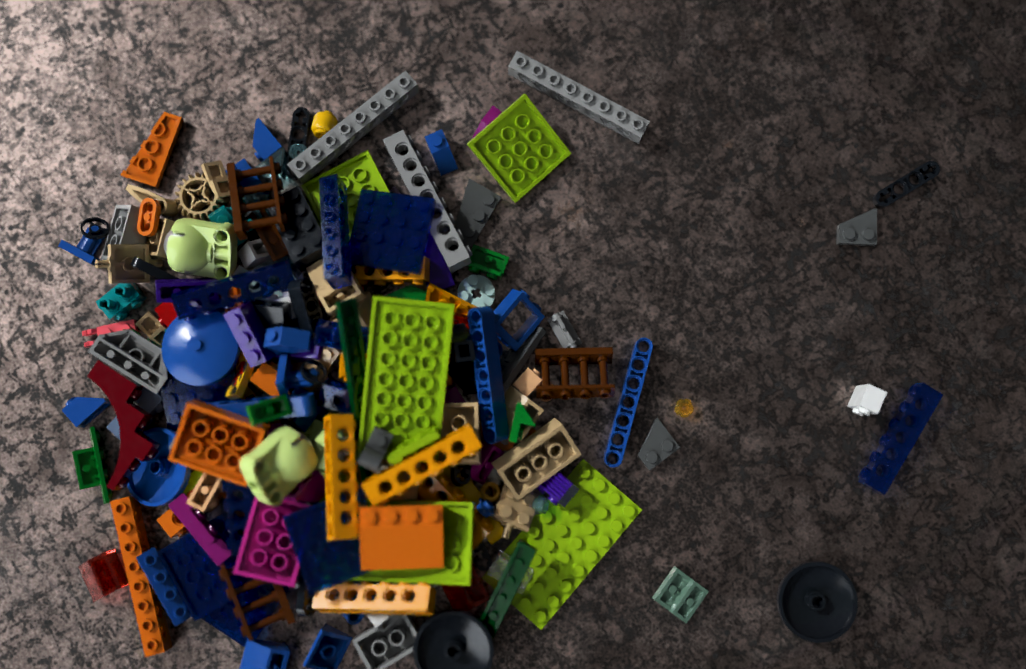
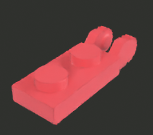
M131 319L99 326L96 329L82 331V336L101 335L131 328L138 332V328L135 325L136 320ZM95 340L85 342L84 347H91Z

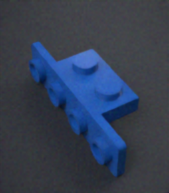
M153 547L137 556L136 559L174 626L192 617L193 613L182 596L183 591L179 584H175L172 571L169 567L166 568L157 550Z

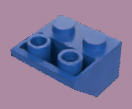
M247 638L239 669H286L290 650L286 643L258 639L249 642Z

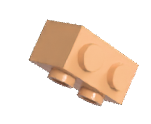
M203 472L186 503L203 513L211 511V509L214 510L219 503L218 497L220 493L227 489L229 481Z

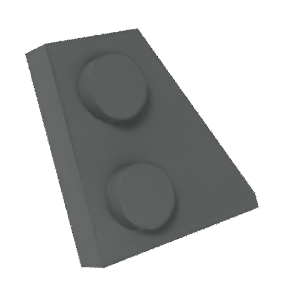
M872 209L837 225V245H877V209Z
M656 418L637 456L650 471L678 450L680 446L661 421Z

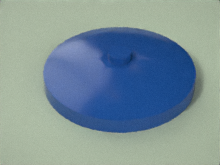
M194 308L180 314L171 322L162 341V357L166 368L177 380L192 386H209L223 380L234 369L241 351L224 315L210 308Z
M151 428L142 433L160 444L157 449L158 453L150 461L140 460L141 465L130 475L127 488L131 495L143 505L164 506L170 504L183 493L190 478L191 468L168 460L171 452L169 446L177 432L168 428Z

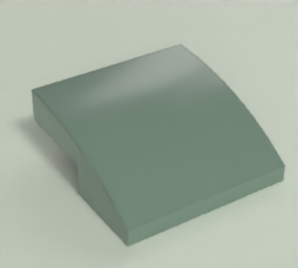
M674 566L652 599L687 624L709 591Z

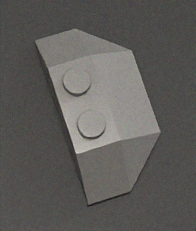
M131 329L98 335L88 351L155 394L159 393L169 378L162 357V348Z

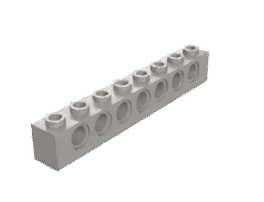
M516 51L508 65V74L638 144L649 126V120L519 51Z
M405 70L290 161L287 165L291 172L302 184L309 181L418 94V84Z
M401 130L383 139L388 153L450 272L453 273L471 264L470 256L473 254L469 246H464L461 240L464 237L460 229H455L453 224L456 222L452 214H447L445 210L447 205L443 197H438L437 192L439 190L435 182H430L428 177L431 175L426 165L422 167L420 163L422 157L419 151L413 150L414 142L411 136H406L405 132ZM403 151H408L406 155H400ZM412 166L416 167L413 171L408 170ZM424 182V185L420 187L416 186L417 183ZM426 198H433L431 202H424ZM436 213L441 214L439 218H432ZM444 229L450 230L446 235L441 234V231ZM452 245L459 246L455 251L449 250Z

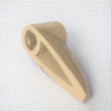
M128 184L126 190L140 203L145 198L158 200L161 204L160 215L171 217L177 215L179 211L177 206L179 204L175 200L163 198L158 194Z

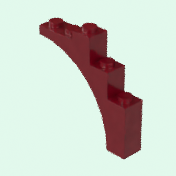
M98 360L87 377L97 384L108 397L119 423L121 441L119 458L115 471L106 486L112 491L124 489L128 485L130 475L141 465L140 460L150 461L157 455V449L160 444L141 432L150 424L149 419L152 416L133 403L141 396V390L144 386L102 360Z

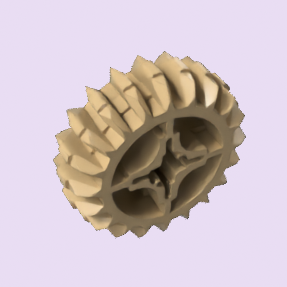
M196 172L195 177L188 174L189 180L182 179L183 186L177 185L181 189L175 192V195L179 196V198L175 199V202L179 204L177 209L181 211V215L184 217L207 221V218L209 219L208 215L220 208L222 204H227V201L223 198L217 199L215 195L214 200L210 199L211 188L204 173L201 175L199 172ZM201 185L198 189L193 190L196 186ZM189 195L192 197L191 207L188 204ZM195 195H197V196H199V197H200V196H203L207 201H205L204 199L200 200V199H199L198 197H196ZM210 206L206 210L201 211L203 207Z

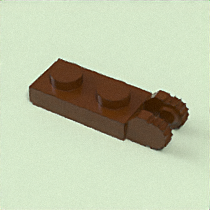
M265 209L260 210L263 218L269 217ZM253 212L248 214L251 221L257 220ZM275 224L254 228L273 262L289 255Z

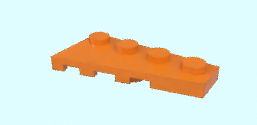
M164 112L151 130L148 139L144 140L141 144V149L136 156L132 157L130 165L126 171L123 170L120 176L158 189L184 119Z

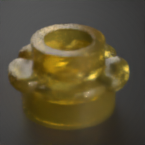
M679 399L674 410L677 415L685 418L692 414L694 408L689 399Z

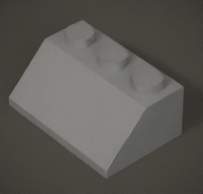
M133 205L115 206L101 259L107 260L108 244L147 243L148 237L139 234L137 230L139 207Z

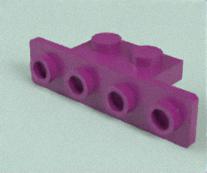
M182 493L169 504V508L217 566L221 565L234 552L218 534L217 528L209 523L206 515L186 503L189 497Z

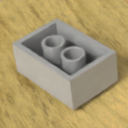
M403 615L385 632L382 633L375 626H372L355 636L352 642L367 669H385L413 652L414 640L419 627L412 615Z

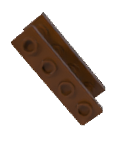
M269 156L270 166L243 171L237 169L234 162L226 164L234 231L240 241L248 239L247 232L253 228L279 224L282 232L286 231L285 224H288V217L286 212L283 211V207H286L284 196H281V190L284 189L282 180L278 176L281 173L279 162H275L273 156ZM271 173L272 182L248 187L241 186L240 181H243V178ZM270 190L274 191L275 199L250 204L243 203L242 198L245 195ZM276 207L277 216L253 221L245 220L247 212Z
M613 347L535 349V365H541L542 386H536V398L550 400L552 398L568 400L571 398L589 399L600 397L608 399L614 397L616 387L615 384L608 383L607 364H612ZM588 364H599L601 384L589 385ZM549 365H561L562 385H550ZM568 365H580L581 385H569Z
M225 563L221 564V570L218 571L222 582L226 581L228 589H225L229 601L233 600L236 607L233 608L236 619H241L243 624L240 627L244 638L248 637L249 642L254 640L252 632L279 620H287L288 625L296 622L283 585L272 583L275 589L271 591L272 594L241 606L238 598L239 594L263 585L268 581L254 579L234 588L231 576L235 575L233 573L235 566L227 569ZM273 601L275 603L280 602L282 609L278 613L250 625L248 624L245 616L246 613Z

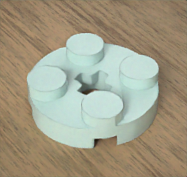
M469 275L462 280L457 290V297L476 307H491L495 300V288L492 282L482 275ZM479 289L481 297L472 298L473 294L471 292Z

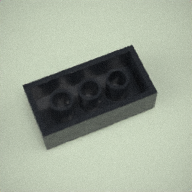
M298 185L281 194L286 202V207H283V211L286 212L288 217V224H285L286 231L282 232L279 224L275 225L293 263L303 272L307 267L334 252L307 196ZM276 207L267 208L271 217L277 216Z

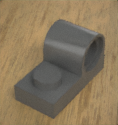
M375 425L357 464L376 473L394 434Z

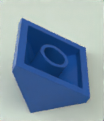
M325 624L319 631L303 666L310 669H337L352 637Z

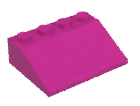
M255 497L233 573L296 587L317 507L291 500H283L279 506L274 507L260 502Z

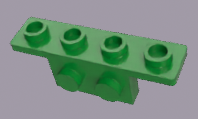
M90 427L89 433L92 448L72 451L79 490L100 486L103 502L108 504L110 503L109 499L112 498L111 489L106 487L105 480H108V473L106 468L103 469L101 462L105 460L102 449L99 450L97 443L101 442L99 430L95 431L94 427Z

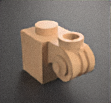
M534 367L532 369L527 368L512 385L528 397L536 390V386H542V379L540 378L542 374ZM540 399V400L543 401V402H548V401H550V400Z

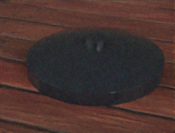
M822 561L801 563L786 573L778 587L776 602L779 616L784 625L803 640L814 643L833 641L845 634L856 618L858 597L855 587L842 570Z
M459 609L443 610L430 616L418 630L413 645L414 662L417 669H490L494 658L493 638L485 623L474 614Z

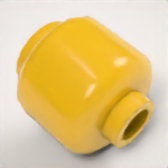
M330 111L318 112L314 115L311 130L315 137L319 139L338 124V120Z

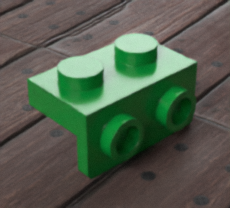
M474 244L471 250L473 255L470 256L472 263L466 266L469 267L468 270L479 274V272L487 274L486 277L492 280L502 279L509 257Z

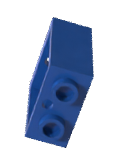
M512 289L493 312L497 338L507 348L517 351L545 316L540 312L542 310L541 307L529 300L530 296L525 291ZM521 301L532 314L518 331L511 336L500 324Z

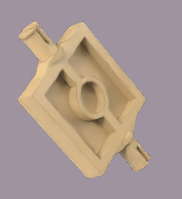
M108 244L107 260H95V264H102L95 265V268H107L110 284L150 283V275L130 265L132 260L136 256L156 267H162L163 264L160 263H163L162 259H151L149 244Z
M503 481L500 495L494 508L495 516H491L492 519L499 521L505 526L502 538L509 540L512 529L529 532L540 497L539 494L531 491L517 501Z

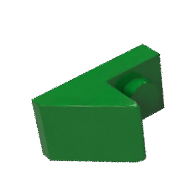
M286 394L245 406L251 426L292 414Z
M519 402L516 405L509 441L514 443L517 442V439L521 440L524 428H520V424L536 427L523 405Z

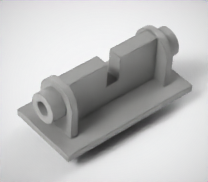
M564 311L557 312L547 319L563 348H575L582 344Z

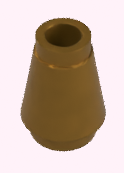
M494 482L485 483L481 488L482 498L490 502L498 499L500 495L499 486ZM490 489L491 495H486L485 490Z

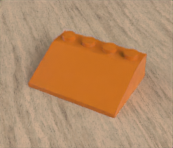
M193 399L186 404L168 460L247 487L248 483L240 469V460L265 440L271 425L261 423L251 426L248 417Z
M443 505L359 507L361 571L444 568Z

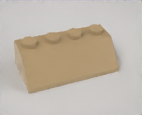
M554 418L491 464L518 501L582 454L564 426Z

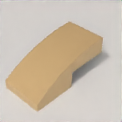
M222 161L203 163L201 168L217 199L230 196L228 176L225 173Z
M149 310L135 325L151 341L155 342L158 347L162 348L165 334L164 329H167V327H163L158 321L159 318Z

